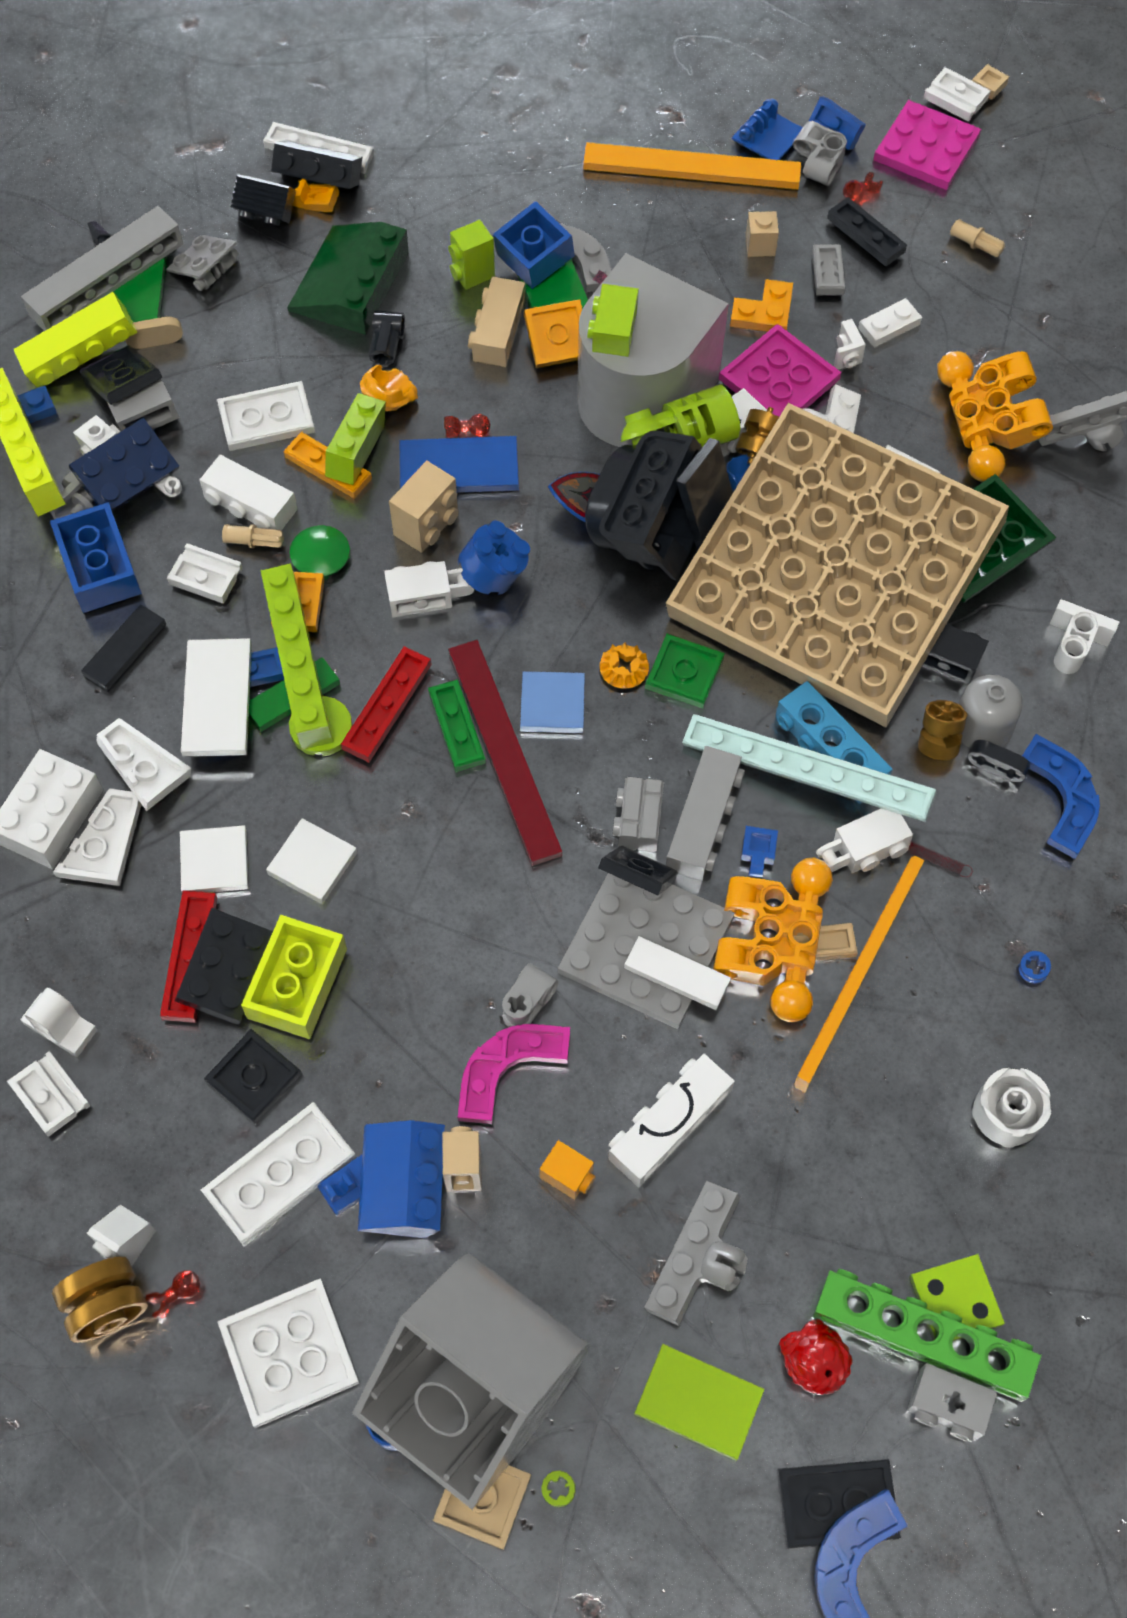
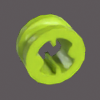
M560 1470L549 1473L544 1478L541 1487L545 1500L555 1507L568 1505L573 1500L576 1492L572 1477ZM560 1478H563L568 1482L565 1484V1487L569 1488V1493L566 1497L560 1495L555 1500L550 1497L553 1491L548 1490V1486L551 1481L557 1483Z

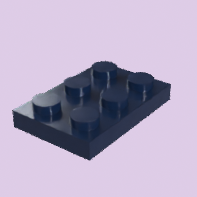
M143 417L70 463L69 469L97 506L109 502L113 512L177 471L179 464Z

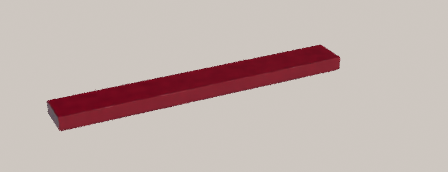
M478 640L448 648L450 659L531 865L535 866L562 857V849Z

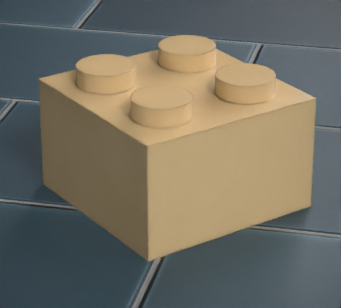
M426 460L389 500L393 535L421 553L429 545H433L438 540L440 532L447 524L451 525L458 516L456 479Z

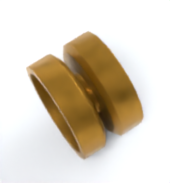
M113 1257L90 1264L72 1273L54 1287L52 1295L58 1310L62 1313H69L64 1321V1325L72 1342H86L110 1334L131 1323L146 1311L148 1305L142 1290L138 1286H130L136 1276L126 1257Z

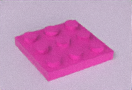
M908 100L875 151L873 160L947 190L978 140L981 128Z
M776 324L721 370L718 380L735 393L744 388L766 409L768 407L773 408L772 414L780 417L788 403L801 409L808 408L840 380L841 372L779 324Z

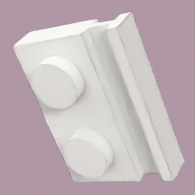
M945 67L933 80L931 86L926 88L923 98L969 122L971 116L976 114L988 100L991 90Z
M186 543L185 551L178 557L167 580L169 585L224 604L237 581L238 573L242 572L243 567L239 561Z
M50 1051L45 1054L44 1058L38 1062L34 1061L7 1081L48 1137L74 1119L81 1110L90 1107L87 1100Z

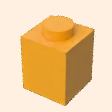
M558 1140L541 1165L539 1178L575 1200L580 1192L586 1194L596 1178L592 1174L594 1162Z

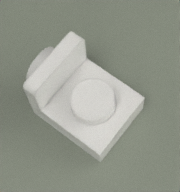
M853 320L841 322L840 333L837 335L838 349L836 350L834 367L838 370L852 368L862 363L866 345Z

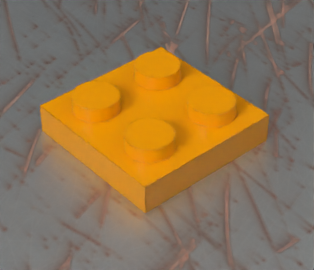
M580 299L524 310L523 314L536 368L578 360L579 318L582 312Z

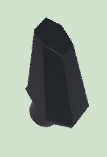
M96 221L87 223L93 242L97 246L111 237Z

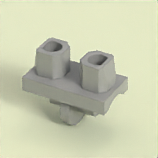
M69 472L62 481L64 490L61 492V495L66 505L54 509L50 513L54 519L94 507L91 504L93 502L92 498L72 472Z

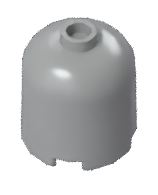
M986 674L977 677L966 687L958 703L967 712L963 733H961V742L966 747L971 748L976 740H986L1001 747L1010 741L1023 709L1022 695L1012 681L1000 675Z

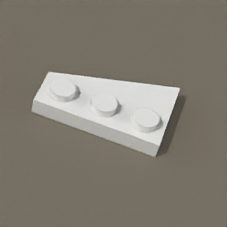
M120 718L97 734V744L146 811L191 776V767Z
M109 788L88 819L89 824L79 839L75 838L69 847L71 851L63 863L59 862L53 871L56 877L120 886L142 805L132 791Z

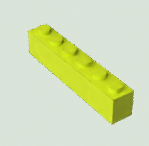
M0 368V438L22 489L39 517L66 504L16 392L3 368Z

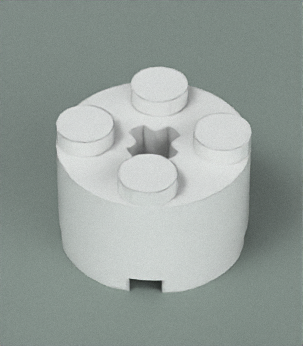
M1022 1068L1020 1070L1000 1069L988 1078L978 1092L974 1101L972 1115L979 1129L986 1137L1001 1144L1003 1147L1011 1148L1030 1141L1047 1123L1051 1115V1095L1045 1082L1032 1071ZM1013 1104L1017 1109L1013 1110L1009 1106Z

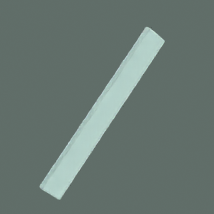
M693 714L682 742L684 746L703 751L705 746L739 755L742 756L741 764L923 822L927 820L937 793L936 789L696 714Z

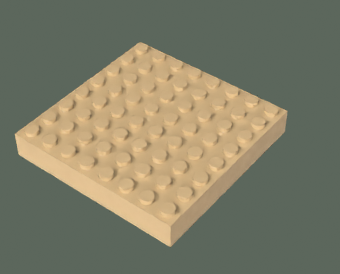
M788 403L666 602L668 615L670 618L800 684L808 681L821 695L887 727L1004 526L1009 506Z

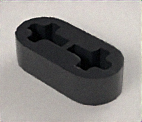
M986 740L974 741L968 753V759L973 765L1012 782H1022L1030 768V763L1025 757Z

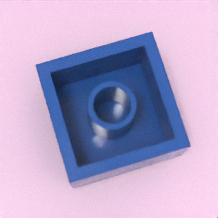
M536 201L493 233L496 254L531 289L575 256L572 235Z

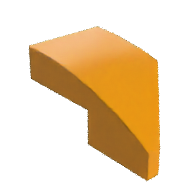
M306 179L298 181L299 187L295 188L294 207L319 212L333 211L340 193L337 186L330 184L308 185Z

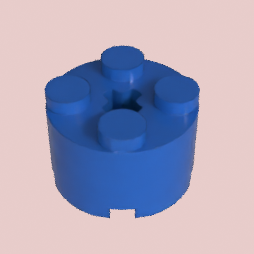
M494 520L490 524L483 525L476 530L460 552L458 565L461 562L463 569L461 574L473 589L488 595L490 592H499L498 595L503 594L510 589L526 568L529 560L530 546L515 532L505 527L502 522Z

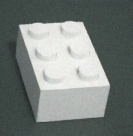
M39 749L0 808V846L54 869L103 792L96 774Z

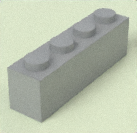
M709 746L704 747L667 855L666 866L677 870L678 874L703 881L706 870L712 872L717 858V853L712 851L715 842L722 843L727 825L722 824L725 814L731 816L736 797L731 796L734 787L740 788L745 773L744 769H740L742 756Z

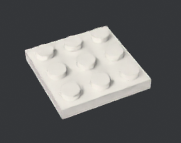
M321 1279L217 1321L254 1428L359 1384Z

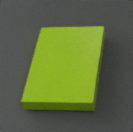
M662 1344L634 1415L737 1461L764 1389Z

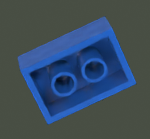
M109 502L50 521L74 594L83 613L142 594Z

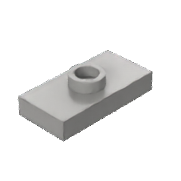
M841 244L813 245L812 258L816 295H844L845 280Z

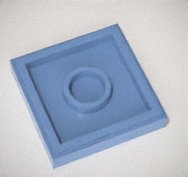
M522 671L520 732L583 733L585 673Z

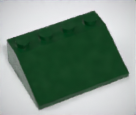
M384 222L332 226L287 307L288 311L366 335L373 322L375 310H379L409 253L407 229Z
M996 474L973 489L1008 505L1007 518L960 601L964 603L1056 539V536Z

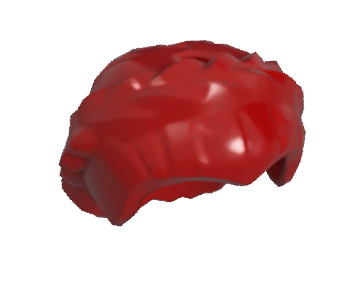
M815 1319L809 1321L800 1331L790 1332L780 1339L779 1345L784 1355L787 1373L792 1377L793 1382L801 1386L804 1391L816 1395H829L840 1390L841 1386L846 1383L851 1373L850 1367L853 1362L849 1348L842 1341L840 1335L836 1331L831 1330L822 1320ZM830 1370L829 1375H825L826 1371Z

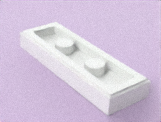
M638 936L624 964V969L714 1010H717L731 977Z

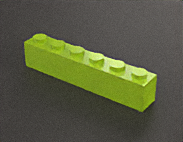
M290 563L261 570L295 731L301 748L304 750L333 743L292 565Z

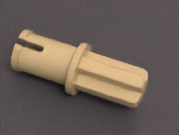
M961 219L955 221L950 231L951 236L970 244L972 249L977 247L995 257H999L1005 247L1004 241L984 232V228L980 227L978 229L963 222Z
M225 524L222 530L223 543L248 545L249 548H255V546L280 548L284 542L283 531L257 528L255 524H251L250 527Z

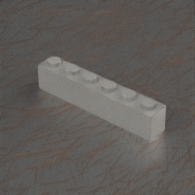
M159 206L155 207L23 294L21 298L28 315L46 331L105 297L184 245L179 225Z

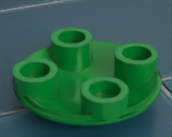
M325 525L304 529L297 534L290 546V559L295 568L300 572L323 573L324 581L330 575L338 572L351 555L346 536L338 529Z

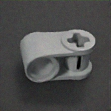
M528 963L502 1001L505 1025L512 1027L531 1024L542 1007L554 995L559 980L535 965Z

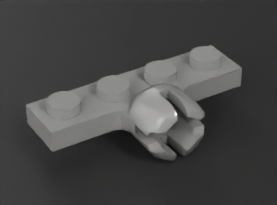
M1127 391L1112 396H1105L1100 400L1085 405H1078L1069 410L1050 415L1053 429L1048 435L1039 438V442L1042 446L1070 437L1083 435L1095 450L1106 451L1104 445L1106 443L1109 444L1111 449L1115 448L1124 436V432L1121 429L1123 427L1120 422L1127 420Z
M706 1181L644 1306L647 1312L679 1326L697 1287L701 1283L708 1282L726 1291L734 1290L740 1284L741 1280L735 1278V1273L744 1275L747 1267V1257L742 1249L722 1241L725 1229L740 1201L738 1193Z

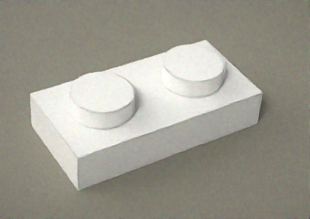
M905 298L861 320L858 329L875 348L919 326L922 316Z

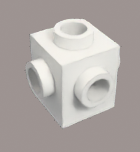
M95 415L73 433L81 447L79 449L81 454L85 455L120 431L115 425L109 426Z

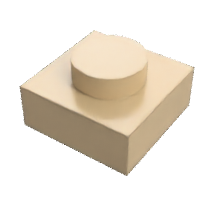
M987 64L972 81L991 90L989 98L993 100L1007 85L1009 76Z

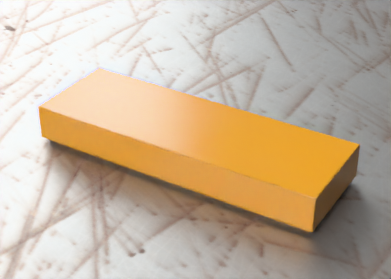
M300 432L283 451L284 457L355 499L372 480L371 472L362 468L354 485L325 477V458L328 447Z

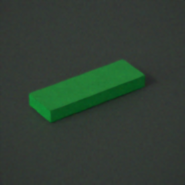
M323 657L316 660L315 664L323 695L340 685V680ZM284 680L249 701V716L261 732L292 714Z
M458 679L429 687L428 693L455 772L486 764V759Z

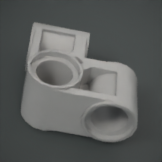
M808 121L792 145L799 154L808 158L803 168V174L814 181L829 186L836 172L843 164L847 140L840 132L826 128L815 121Z

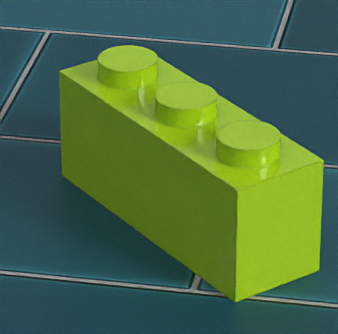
M360 393L356 395L326 449L325 477L354 485L384 429L386 401Z

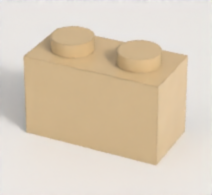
M470 1127L451 1128V1132H443V1177L447 1192L482 1191L479 1131H472Z

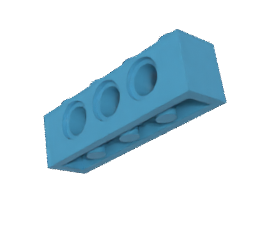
M808 681L778 702L776 711L777 721L785 731H790L797 738L800 747L891 775L893 769ZM809 719L814 721L816 724H807L803 720ZM831 741L837 746L831 747L825 744V742Z

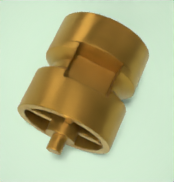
M768 407L767 411L760 409L749 410L744 424L747 431L740 434L735 447L737 452L747 455L749 458L748 464L752 463L779 419V416L772 414L774 409Z
M936 700L926 705L922 723L923 727L918 742V748L921 753L937 760H950L959 754L962 741L961 733L964 731L967 719V712L961 705L947 700Z

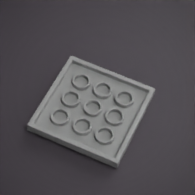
M608 873L558 967V973L679 1029L693 1000L624 969V964L638 936L709 967L716 954L718 940L724 938L734 918V912L730 910L724 911L723 907L673 884L657 896Z

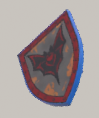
M592 472L569 473L553 481L548 488L567 511L586 522L587 502L600 474Z

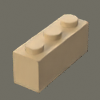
M492 276L489 288H484L482 294L483 308L482 310H477L475 317V326L477 327L475 332H470L468 348L472 349L473 361L506 367L526 302L525 282Z

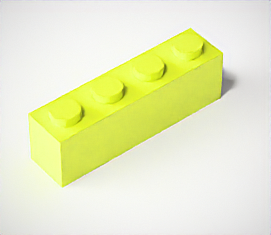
M111 292L16 347L14 352L24 374L39 388L75 370L80 365L101 355L106 350L138 332L126 307L114 292Z

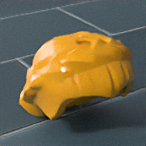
M378 364L368 370L360 381L361 393L363 395L386 401L385 411L397 410L408 402L418 399L416 386L409 381V377L403 374L402 370L393 368L391 371H383L382 366Z

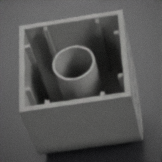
M625 253L584 305L579 318L577 406L580 417L586 427L599 439L617 447L632 445L631 439L623 442L620 440L621 433L626 425L625 416L650 408L653 415L661 412L662 406L665 403L715 386L718 382L729 303ZM602 284L639 288L638 308L629 357L592 352L593 339L587 338L589 320H595L596 315L592 314L594 296H600ZM662 427L658 431L665 432V429Z
M468 1253L458 1259L400 1317L352 1414L473 1510L549 1414L583 1362L590 1344L472 1254Z

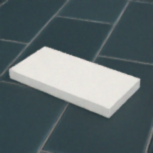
M250 638L187 641L181 753L183 757L247 755L252 650Z
M312 1102L202 1188L201 1191L238 1240L245 1246L316 1190L320 1182L356 1158V1154L316 1104Z

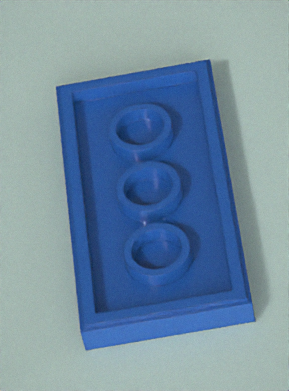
M516 436L399 440L400 489L427 460L456 479L457 493L519 490Z

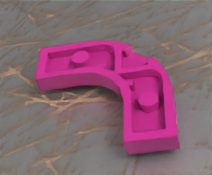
M540 1024L516 1025L495 1033L494 1037L486 1041L481 1047H478L470 1057L463 1073L457 1116L458 1121L484 1124L493 1123L496 1089L500 1078L508 1068L520 1062L528 1061L567 1064L570 1027Z

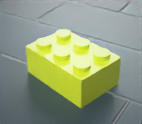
M280 915L241 1004L247 1019L310 1039L347 951L344 936Z

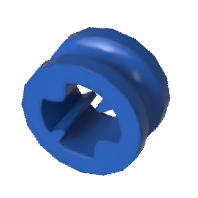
M1039 951L1026 953L1019 964V972L1022 978L1034 984L1043 982L1051 970L1050 959ZM1032 960L1036 961L1037 966L1043 967L1038 974H1033V970L1026 967V965H1030Z

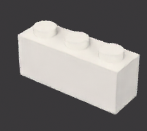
M222 455L218 456L200 478L203 496L209 503L221 505L228 509L235 517H243L253 522L257 528L282 530L298 510L294 492Z

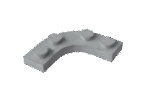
M559 223L572 235L575 253L572 260L578 264L581 270L586 292L596 291L611 272L609 259L604 248L588 233Z

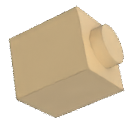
M749 212L746 228L748 257L775 256L779 235L777 212Z

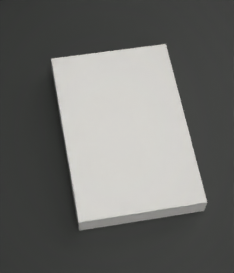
M302 381L217 399L229 451L297 437L300 432L305 434L315 433Z

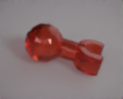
M869 172L862 182L857 180L847 182L843 187V196L857 202L863 197L865 192H880L883 181L873 182L874 172Z
M479 413L473 415L469 420H459L454 416L444 417V428L446 429L447 438H454L460 432H470L477 437L485 436L491 426L488 417Z
M191 1270L181 1271L173 1278L172 1286L162 1293L152 1292L145 1296L147 1303H153L156 1299L163 1300L160 1303L159 1310L152 1314L153 1318L161 1319L165 1317L170 1310V1304L179 1298H192L199 1292L201 1283L195 1272ZM195 1276L196 1281L192 1283V1278Z

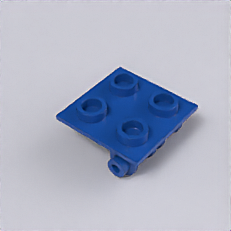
M767 99L763 106L757 109L750 116L749 120L735 133L732 140L766 159L780 160L793 146V141L803 127L777 114L778 102L775 99Z

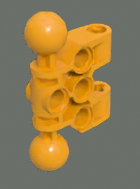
M961 351L949 352L942 356L938 363V378L945 386L953 389L949 394V400L965 447L972 449L968 457L967 467L970 475L977 481L984 482L994 474L1000 477L1004 471L1005 457L997 447L989 445L990 443L994 442L1011 450L1042 438L1053 429V424L1043 399L1037 398L1018 404L1012 403L1011 396L1031 388L1037 380L1029 355L1024 351L1014 352L983 363L972 381L970 379L973 376L974 364L966 353Z
M816 857L805 858L795 865L791 873V883L799 894L798 900L792 899V896L781 882L742 876L732 877L729 880L724 911L730 910L734 912V917L755 921L754 939L720 938L718 940L713 970L731 977V980L762 986L778 977L781 973H785V981L780 983L771 994L770 1005L775 1015L788 1023L801 1021L811 1012L813 1007V996L806 987L805 980L806 976L814 973L823 916V908L818 906V899L830 889L833 882L832 872L828 865ZM778 899L782 902V905L771 907L766 901ZM764 929H772L777 935L767 938L760 932ZM797 933H803L810 941L798 943L794 940L793 936H796ZM765 959L772 966L767 969H761L755 963L758 960Z

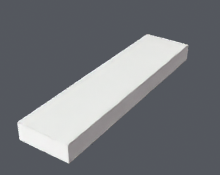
M273 122L263 141L264 147L270 150L274 149V143L289 140L362 156L361 173L364 174L374 156V147Z

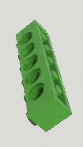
M838 1269L837 1273L829 1271L813 1315L814 1318L948 1371L1020 1402L1028 1399L1041 1358L1040 1354L1032 1352V1345L1017 1339H1012L1011 1343L997 1337L998 1333L995 1330L986 1326L976 1325V1328L965 1325L961 1323L962 1318L951 1312L941 1311V1314L930 1311L926 1309L927 1304L919 1299L906 1297V1300L895 1297L892 1295L893 1291L884 1285L872 1283L870 1287L857 1281L858 1276L842 1269ZM851 1296L863 1298L866 1303V1311L862 1313L853 1312L848 1307L847 1299ZM888 1309L896 1311L901 1318L900 1326L890 1327L886 1325L882 1319V1312ZM922 1323L931 1325L936 1332L935 1340L928 1342L921 1339L917 1332V1326ZM961 1337L968 1341L971 1348L969 1355L962 1356L955 1352L952 1345L954 1338ZM994 1351L1003 1355L1006 1361L1004 1370H996L989 1364L988 1355L990 1352Z

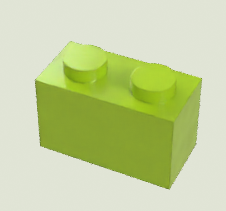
M479 219L451 231V245L448 246V250L452 258L450 271L455 281L459 280L465 290L492 279V276L495 277L494 238L482 221Z
M602 284L600 296H594L592 314L596 315L595 320H589L587 338L593 339L592 352L629 357L638 308L639 288Z

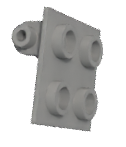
M201 235L192 241V245L184 253L177 255L173 263L166 270L167 272L194 277L195 281L193 283L198 290L208 289L216 279L221 277L220 273L224 274L237 261L239 253L234 247L238 243L233 240Z

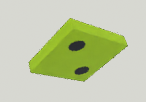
M978 1254L909 1276L917 1299L927 1304L926 1309L941 1314V1311L956 1314L962 1318L961 1323L976 1328V1325H982L994 1329L1005 1324ZM927 1324L932 1340L934 1341L936 1338V1332L931 1325ZM956 1337V1338L953 1339V1341L959 1340V1339H962V1338H961V1337Z

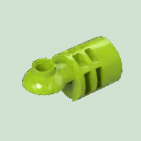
M718 384L665 403L662 406V411L652 415L650 408L625 416L626 425L621 433L620 440L623 442L631 439L632 445L635 446L646 433L658 431V429L664 427L665 432L694 436L702 447L709 438L718 440L720 445L739 438L740 420L730 393L723 385Z

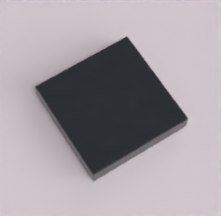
M619 846L602 857L598 869L657 896L675 883L679 873L673 868L624 846Z
M250 1029L207 1074L204 1080L255 1125L302 1075V1072L253 1029Z

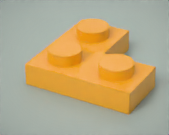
M765 279L762 301L734 297L730 327L768 332L776 324H779L787 331L793 283Z

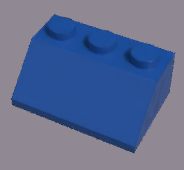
M409 1120L366 1124L364 1126L358 1231L416 1238H427L440 1231L443 1132L445 1131V1125Z

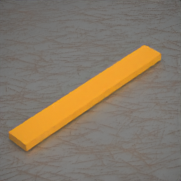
M586 142L583 170L799 189L801 162Z
M915 855L911 856L796 1078L795 1088L804 1093L807 1091L920 872L924 860Z

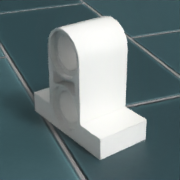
M1060 599L1050 621V625L1065 630L1054 656L1055 667L1065 674L1077 672L1082 666L1092 642L1108 647L1117 630L1119 621Z
M46 988L43 993L39 994L20 1019L24 1025L77 1058L98 1031L95 1025L79 1016L67 999L50 988Z

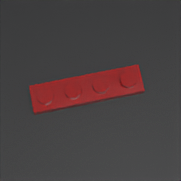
M405 646L402 648L342 741V750L370 763L431 667V658Z
M182 891L160 1011L162 1020L196 1023L198 1010L174 1000L211 908L216 909V893Z

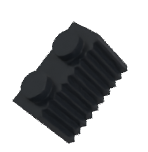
M237 174L230 207L239 211V217L254 220L255 216L264 217V223L280 227L281 222L287 224L290 222L296 190L290 186Z

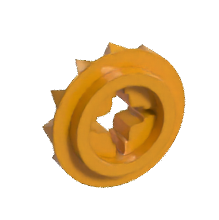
M626 642L619 646L612 644L607 652H603L600 661V673L610 685L622 689L633 688L641 684L647 677L649 672L647 655L639 650L638 645L633 647L627 645ZM619 658L625 662L631 661L630 672L623 666L618 668Z

